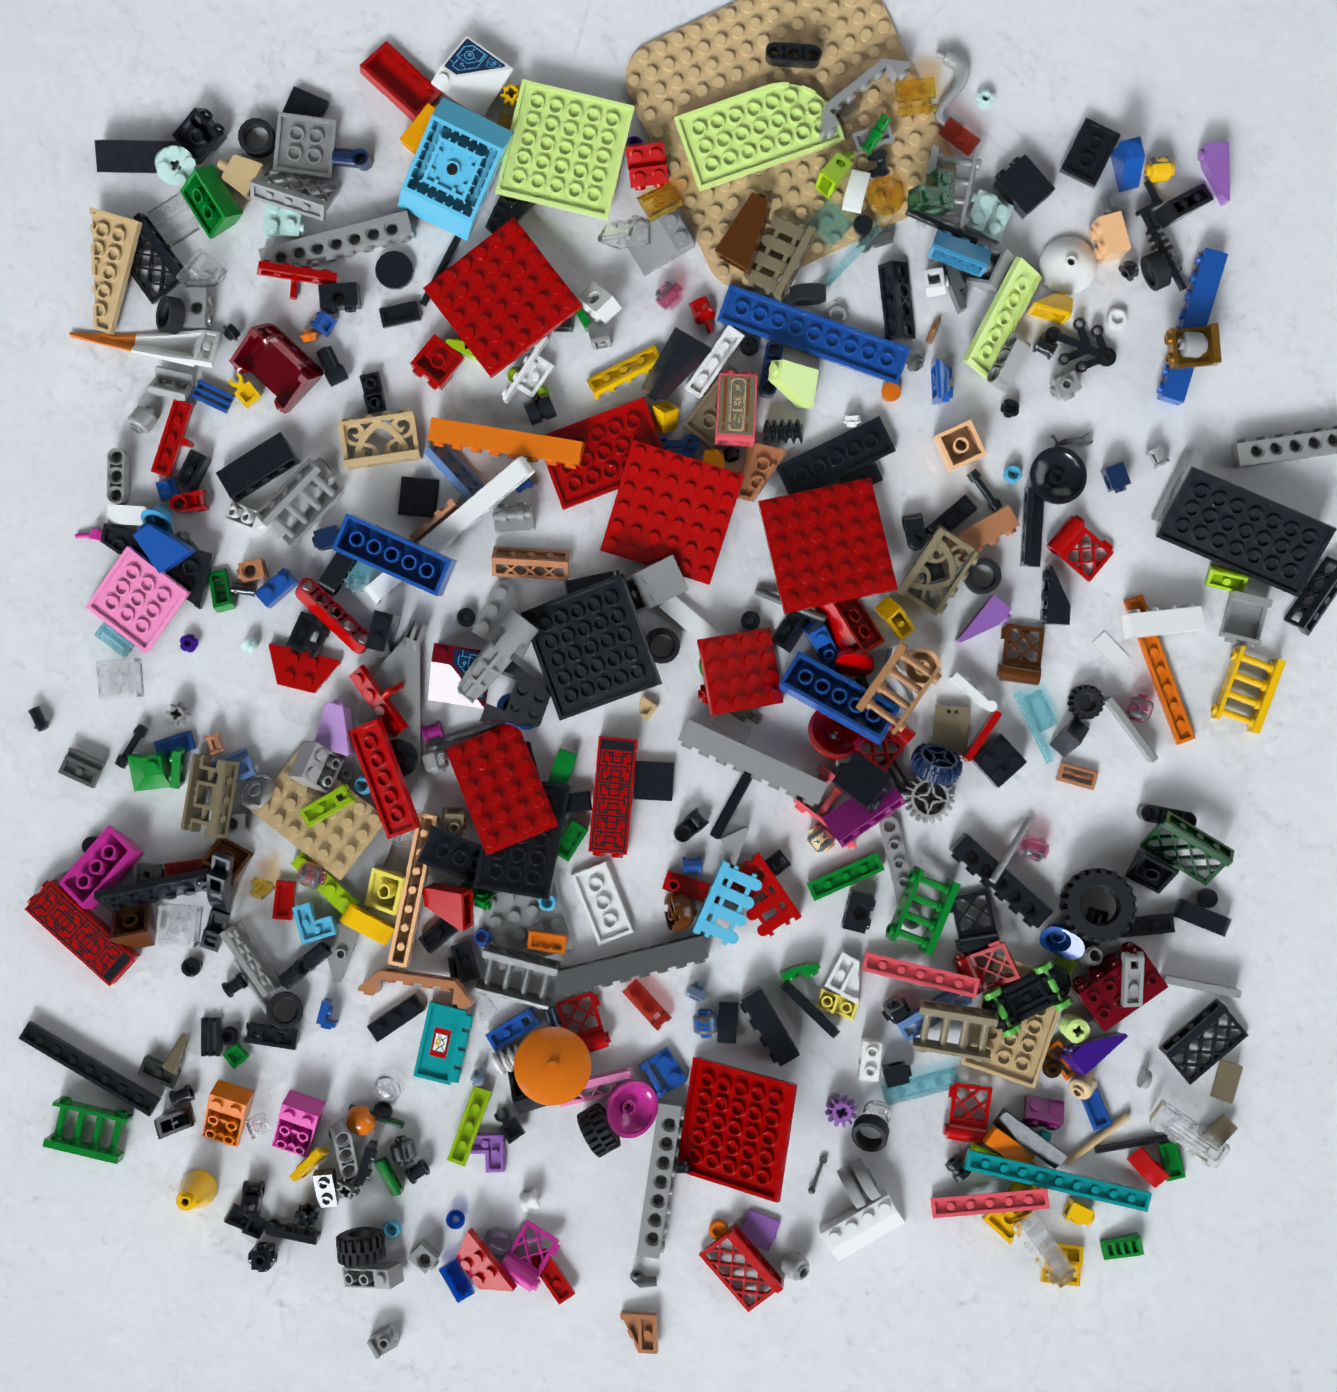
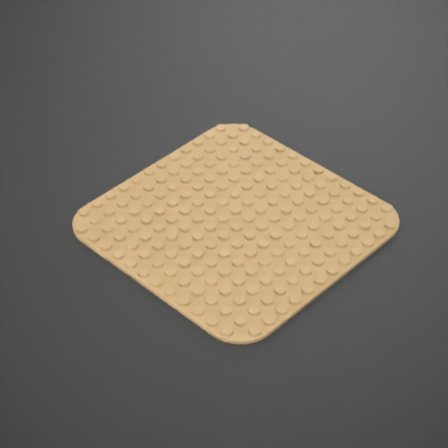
M739 0L647 43L638 49L630 59L626 69L628 94L650 142L664 141L670 185L712 274L722 284L728 287L731 284L745 290L760 287L755 284L753 287L749 286V281L745 279L744 272L718 258L715 249L752 192L757 195L761 193L769 199L771 210L763 236L765 234L773 236L775 230L772 229L770 221L774 217L782 218V216L788 218L787 222L798 227L800 223L805 225V230L809 225L816 228L817 236L801 265L803 267L857 242L861 237H868L908 218L909 216L905 215L908 207L919 212L932 145L940 146V152L943 153V156L954 157L911 66L910 74L903 81L898 80L893 84L884 75L880 80L872 81L870 83L871 86L862 93L860 91L856 94V98L853 101L860 107L859 111L845 123L837 116L845 137L844 142L710 189L698 191L674 117L750 90L779 82H789V84L799 86L804 85L816 91V94L828 102L882 58L909 61L881 0ZM771 42L817 45L822 51L820 64L814 69L770 66L765 61L766 47ZM775 51L769 53L772 57H777L779 55ZM790 53L789 57L797 58L798 55L796 53ZM809 54L808 58L814 60L817 58V56L815 54ZM881 113L886 114V118L890 117L892 119L889 124L895 141L875 148L873 152L878 149H885L887 151L885 158L886 167L890 170V173L884 177H870L861 214L842 210L852 169L868 172L877 167L876 162L867 159L870 154L866 152L857 154L851 135L852 133L874 127ZM848 150L855 157L852 161L853 165L847 177L831 198L828 199L816 190L814 186L820 172L837 152L843 154ZM938 165L937 172L940 175L956 177V165ZM945 183L934 184L933 191L936 194L948 195L953 185ZM934 201V203H930V207L938 204L939 202ZM860 215L869 216L873 222L871 232L865 236L856 234L853 229V223ZM782 233L778 237V239L789 244L793 239ZM761 241L758 251L764 253L766 247L763 246ZM773 250L769 254V256L780 261L784 256ZM754 263V266H753V269H754V270L756 269V267H757V265H758V264H756V263ZM764 267L760 272L771 278L775 274V272Z

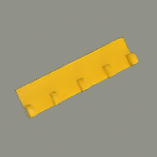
M655 345L586 379L595 399H600L599 395L609 390L614 392L615 387L625 382L632 383L631 379L642 373H645V375L649 374L648 370L653 368L660 355Z

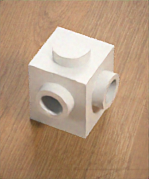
M943 267L923 271L927 297L946 294L945 287H949L948 275L943 274Z

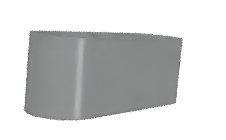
M1017 333L1010 334L988 373L987 381L1002 392L1008 390L1031 348V344Z
M112 448L107 455V498L112 503L125 505L130 499L131 458L128 452L120 448ZM121 453L122 459L117 462L116 456ZM121 472L122 478L116 481L117 473ZM120 491L122 494L121 498L116 500L115 495Z
M336 1122L331 1127V1135L337 1163L344 1178H352L358 1172L352 1137L345 1122Z

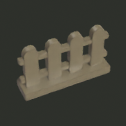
M785 216L771 219L770 225L775 232L773 236L765 234L762 237L761 241L766 249L764 253L758 251L755 263L758 265L755 270L752 269L750 276L744 273L745 279L749 281V286L753 287L754 284L766 289L765 293L768 295L772 292L775 300L783 302L817 236L816 228L809 225L805 230V225L800 223L798 227L787 222L788 218ZM780 233L793 238L791 243L789 244L778 239ZM771 250L784 255L782 260L780 261L769 256ZM764 267L775 272V274L771 278L760 272Z

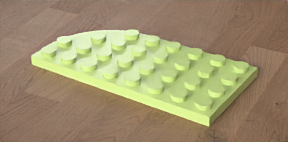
M789 82L768 84L674 117L699 192L845 141V137L840 123L836 129L837 133L831 139L826 138L821 142L819 139L821 112L827 101L816 94V91L804 85L789 84Z

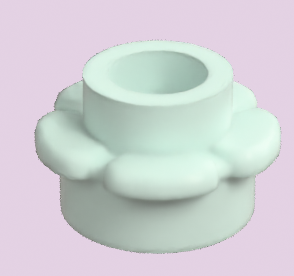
M982 89L980 93L976 94L975 99L980 108H989L993 105L995 97L988 89Z
M250 636L241 646L244 653H252L258 647L256 643L258 640Z

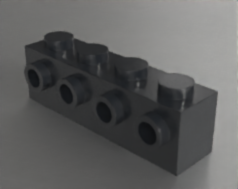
M758 986L741 996L742 1003L739 1005L744 1014L748 1013L751 1020L749 1022L753 1029H758L761 1036L759 1039L763 1046L769 1047L771 1051L769 1056L773 1063H778L781 1067L800 1056L796 1045L762 988Z

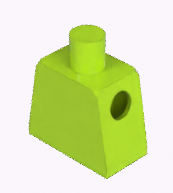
M848 150L843 154L837 152L820 172L814 188L830 199L849 174L853 165L852 161L855 158L853 153Z

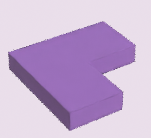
M502 1132L478 1133L470 1154H485L486 1173L505 1172V1137Z

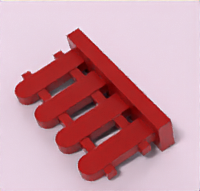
M757 851L752 855L754 860L751 862L748 859L744 861L745 866L738 871L750 876L752 873L757 874L759 870H762L764 873L763 877L760 878L758 874L756 879L761 881L762 888L758 891L751 889L748 896L754 898L764 891L767 897L748 909L746 916L749 920L757 918L762 924L757 927V932L760 936L769 934L771 937L774 935L773 930L784 923L788 926L791 923L789 921L791 918L797 921L802 915ZM733 882L730 888L732 889L737 886L740 893L744 894L745 889L742 885ZM771 885L775 890L772 894L768 890V887ZM782 901L786 906L784 909H781L778 905ZM775 907L778 913L765 920L762 915Z

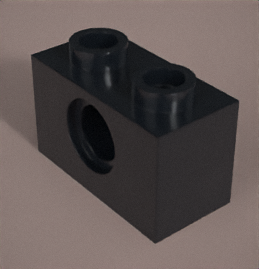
M357 282L318 285L320 308L327 314H336L337 311L341 310L353 313L356 312V309H362L360 286ZM339 295H344V300L337 303L336 298Z
M850 889L841 927L865 934L866 929L869 930L871 925L870 911H874L876 904L874 896ZM857 907L864 908L862 916L854 915V910Z

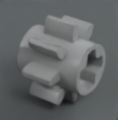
M179 702L177 706L170 704V711H166L170 717L167 721H175V726H179L180 721L183 724H187L186 719L192 717L188 713L190 707H183V702ZM176 711L182 713L181 717L176 715Z

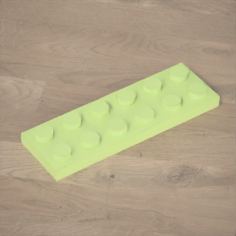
M1015 257L962 359L983 378H987L1007 337L1014 333L1042 279V276L1022 257Z

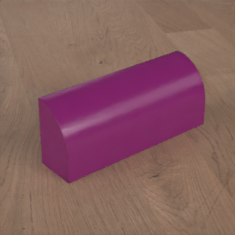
M894 786L892 793L886 795L882 800L881 806L871 814L849 798L822 817V820L843 848L906 804V802Z

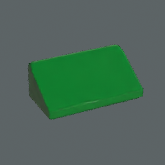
M384 1156L375 1161L374 1165L392 1196L401 1195L404 1187L387 1157Z

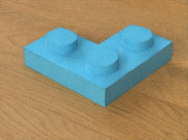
M312 902L292 908L302 945L339 933L335 916L331 915L317 920Z

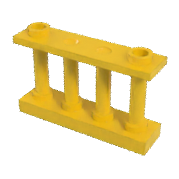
M1236 646L1230 654V659L1232 660L1217 701L1213 703L1210 709V718L1220 720L1221 715L1245 723L1248 727L1247 732L1260 734L1286 661L1272 659V661L1266 662L1244 654L1245 646ZM1243 661L1265 669L1268 672L1266 679L1262 681L1237 672L1240 662ZM1234 679L1260 688L1259 698L1255 699L1231 690ZM1229 697L1252 705L1254 708L1252 716L1248 717L1224 708L1227 698Z

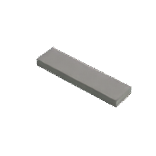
M1106 697L1103 700L1106 707L1145 759L1151 763L1155 762L1158 756L1114 697Z
M1160 973L1166 984L1241 998L1242 991L1237 988Z

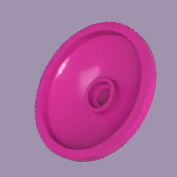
M631 1080L619 1085L611 1093L605 1108V1117L613 1132L622 1138H635L645 1133L651 1127L657 1115V1096L654 1090L642 1081Z

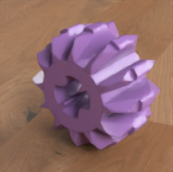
M837 1094V1100L830 1097L832 1104L826 1103L825 1105L828 1108L825 1111V1115L829 1116L828 1121H834L835 1127L841 1123L844 1128L846 1126L845 1122L852 1125L850 1118H857L854 1112L858 1108L853 1106L855 1101L853 1099L848 1101V1095L841 1099L840 1094ZM844 1107L845 1112L839 1114L837 1109L841 1110Z

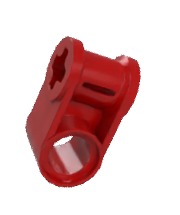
M196 490L175 495L170 499V507L180 514L207 511L210 509L207 506L205 497L207 491ZM184 500V507L178 509L177 502Z

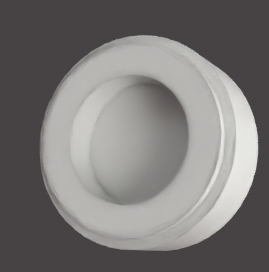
M1113 309L1106 317V322L1112 329L1121 328L1127 321V315L1122 309Z

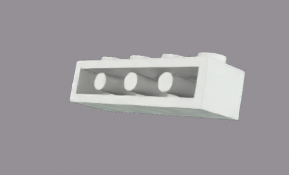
M1194 603L1184 604L1182 608L1177 609L1176 605L1166 606L1164 610H1158V607L1146 609L1147 612H1140V609L1129 610V614L1122 616L1125 639L1195 632L1205 629L1202 606L1194 607Z

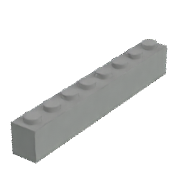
M687 719L678 738L682 742L681 746L690 750L692 747L699 749L698 754L709 758V755L716 757V762L724 766L729 763L734 766L733 770L741 774L744 771L751 773L750 778L759 782L764 779L769 782L768 786L779 790L781 787L787 790L785 794L796 798L797 795L803 797V802L813 807L815 803L819 805L828 786V783L689 719Z

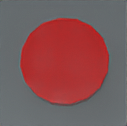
M849 648L837 654L835 664L841 673L848 676L862 677L869 675L873 671L874 658L867 651L862 649L852 651Z

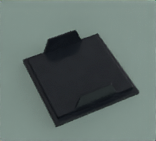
M402 476L398 514L433 518L434 513L437 511L440 480Z

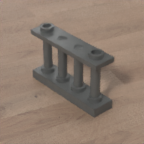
M486 942L482 957L487 959L483 980L478 979L474 991L482 995H492L534 1006L539 1010H548L552 998L546 997L551 976L557 977L561 961ZM495 961L506 964L502 985L491 982ZM514 966L525 969L520 990L509 987ZM532 971L543 973L539 995L528 992Z

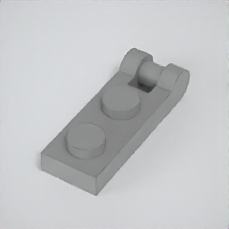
M1142 951L1135 952V954L1122 952L1121 1005L1123 1007H1142L1144 953ZM1131 962H1136V966L1131 967Z

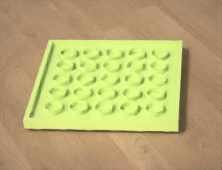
M522 79L510 128L514 134L502 161L495 193L608 221L635 106Z

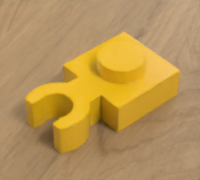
M237 373L236 375L239 377L238 383H234L231 379L228 382L231 386L238 389L234 394L248 409L261 399L262 396L250 381L244 383V377Z

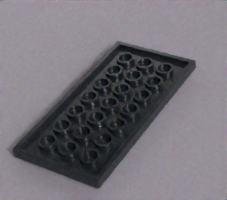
M1191 466L1155 536L1298 597L1337 528Z

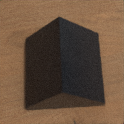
M1137 850L1125 873V877L1159 894L1179 873V869L1146 852Z

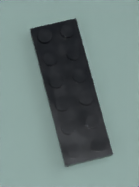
M880 416L778 465L776 470L789 495L822 488L894 453L896 449Z
M206 868L94 891V899L108 910L118 911L122 907H137L141 903H156L161 899L172 900L181 895L191 896L196 892H207L206 881L210 870Z

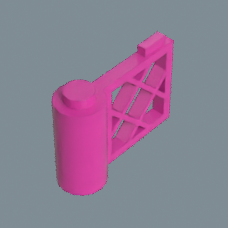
M526 1220L511 1249L502 1260L501 1265L515 1283L529 1292L532 1290L536 1291L541 1283L539 1278L551 1255L555 1256L560 1248L558 1244L560 1240L531 1221ZM528 1227L535 1230V1239L527 1240L525 1232ZM548 1238L553 1243L550 1249L543 1251L540 1239ZM537 1240L539 1252L530 1254L528 1242ZM524 1244L527 1255L520 1257L514 1251L518 1245ZM540 1254L542 1263L539 1268L532 1265L531 1256Z

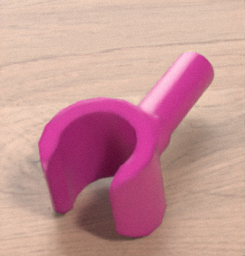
M92 528L91 534H75V538L101 540L102 531Z

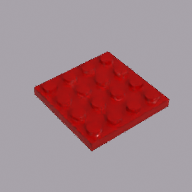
M770 627L697 640L710 716L784 703L782 691L779 690L780 679Z

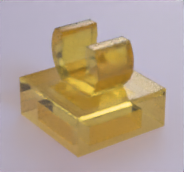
M257 876L250 881L254 888L249 892L254 898L263 900L275 889L273 882L265 879L262 880V878L258 879Z

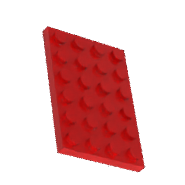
M645 397L545 434V436L585 443L581 467L576 466V469L565 468V464L557 463V466L547 465L563 510L618 490L633 440L663 448Z
M504 724L445 749L486 855L559 826L520 728Z

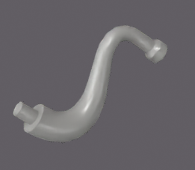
M938 49L935 57L944 60L943 65L952 69L955 78L953 85L937 105L935 118L940 125L960 135L964 123H955L947 120L943 116V112L965 88L969 78V67L966 60L957 52L948 49L947 52Z

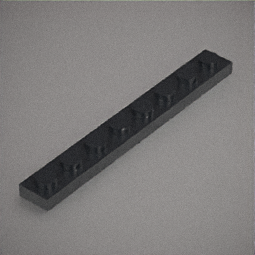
M32 1021L27 1023L18 1038L149 1117L153 1114L161 1100L160 1097Z

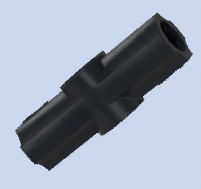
M320 941L304 956L297 959L292 966L278 977L281 985L289 990L307 974L314 971L319 964L333 954L329 945L324 941ZM303 961L308 964L307 970L303 967Z

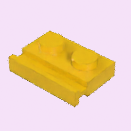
M326 1146L316 1147L310 1152V1156L306 1160H303L296 1166V1170L289 1177L294 1182L304 1179L331 1151Z

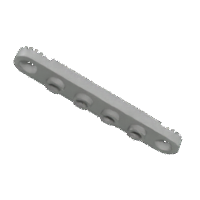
M887 816L880 821L879 827L898 905L907 884L910 869L899 823L894 817ZM886 821L894 822L895 826L892 831L884 829ZM912 900L908 911L920 915L918 903ZM906 918L903 922V925L908 929H915L920 925L917 922L912 925L907 924Z

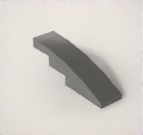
M943 263L944 275H948L949 294L956 312L959 314L967 308L961 294L966 285L959 273L961 270Z

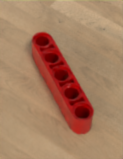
M308 577L301 579L295 591L298 600L353 652L357 654L365 653L368 649L365 648L369 632L313 579Z

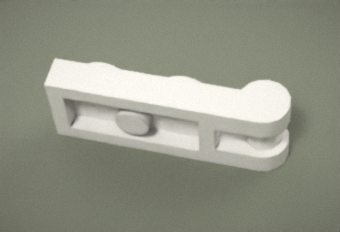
M954 672L951 675L950 679L985 711L993 712L997 709V703L993 700H987L982 695L984 692L976 685L973 687L968 682L970 679L964 673Z

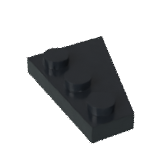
M500 195L486 223V230L493 234L513 217L519 222L536 203Z

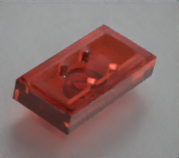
M951 116L938 131L939 135L967 156L971 154L981 141L979 137Z

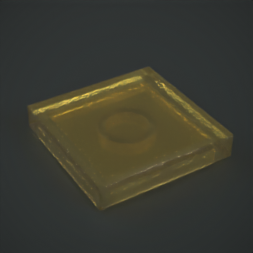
M671 181L666 183L664 187L655 188L637 197L639 205L650 221L685 204L682 196Z

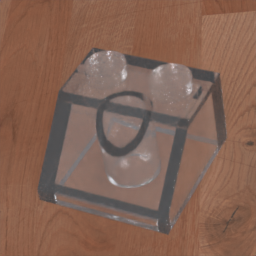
M633 215L630 219L616 218L615 221L606 224L598 236V242L616 249L651 244V221L643 218L642 215Z

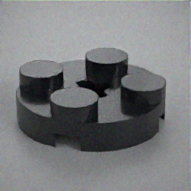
M391 740L394 753L403 755L402 763L399 764L403 777H405L416 768L419 757L417 749L406 740Z

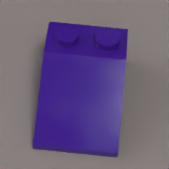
M1111 1032L1088 1038L1077 1044L1069 1042L1062 1048L1063 1052L1060 1056L1075 1073L1086 1075L1122 1043L1128 1035L1126 1033Z

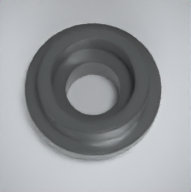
M919 354L910 357L906 361L907 369L914 372L920 370L924 366V357Z

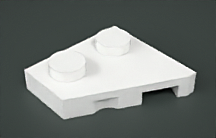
M842 952L825 987L858 1004L860 961Z

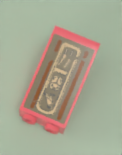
M723 370V373H719L715 445L753 447L755 441L758 375H754V372L743 371L742 374H734L732 370Z

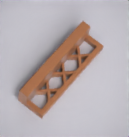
M494 546L491 557L492 576L565 581L569 579L570 551ZM496 564H504L507 569L496 570ZM518 565L524 566L526 570L518 571L515 567ZM543 567L545 571L543 573L537 572L535 568ZM555 568H564V574H558L553 570Z

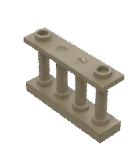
M920 999L919 1014L924 1017L920 1038L913 1037L912 1039L913 1049L919 1052L928 1051L964 1057L978 1062H990V1049L985 1048L989 1028L992 1026L997 1027L998 1025L997 1011ZM932 1017L943 1019L939 1041L928 1039ZM952 1020L962 1022L958 1044L947 1042L950 1022ZM972 1023L982 1025L978 1047L966 1046L969 1027Z

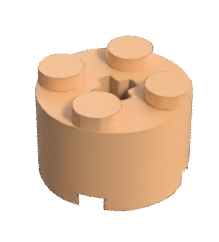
M925 648L909 651L912 657L932 671H935L937 667H941V662L933 651ZM903 661L907 677L919 686L924 687L929 678L923 673H919L916 668L906 661Z

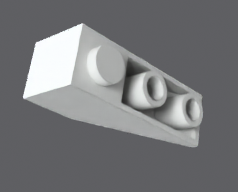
M231 501L224 519L280 540L283 531L271 522L268 526L264 525L255 515L256 510Z

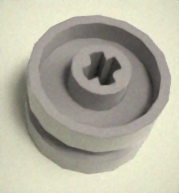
M861 1158L852 1162L854 1176L846 1166L837 1170L844 1188L857 1209L866 1205L864 1191L872 1201L881 1197L872 1173L865 1166Z

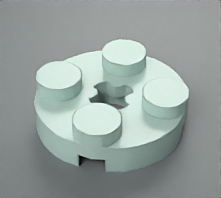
M177 145L162 148L155 157L158 176L161 180L171 185H184L196 165L190 152ZM177 160L179 162V169L173 171L170 163Z

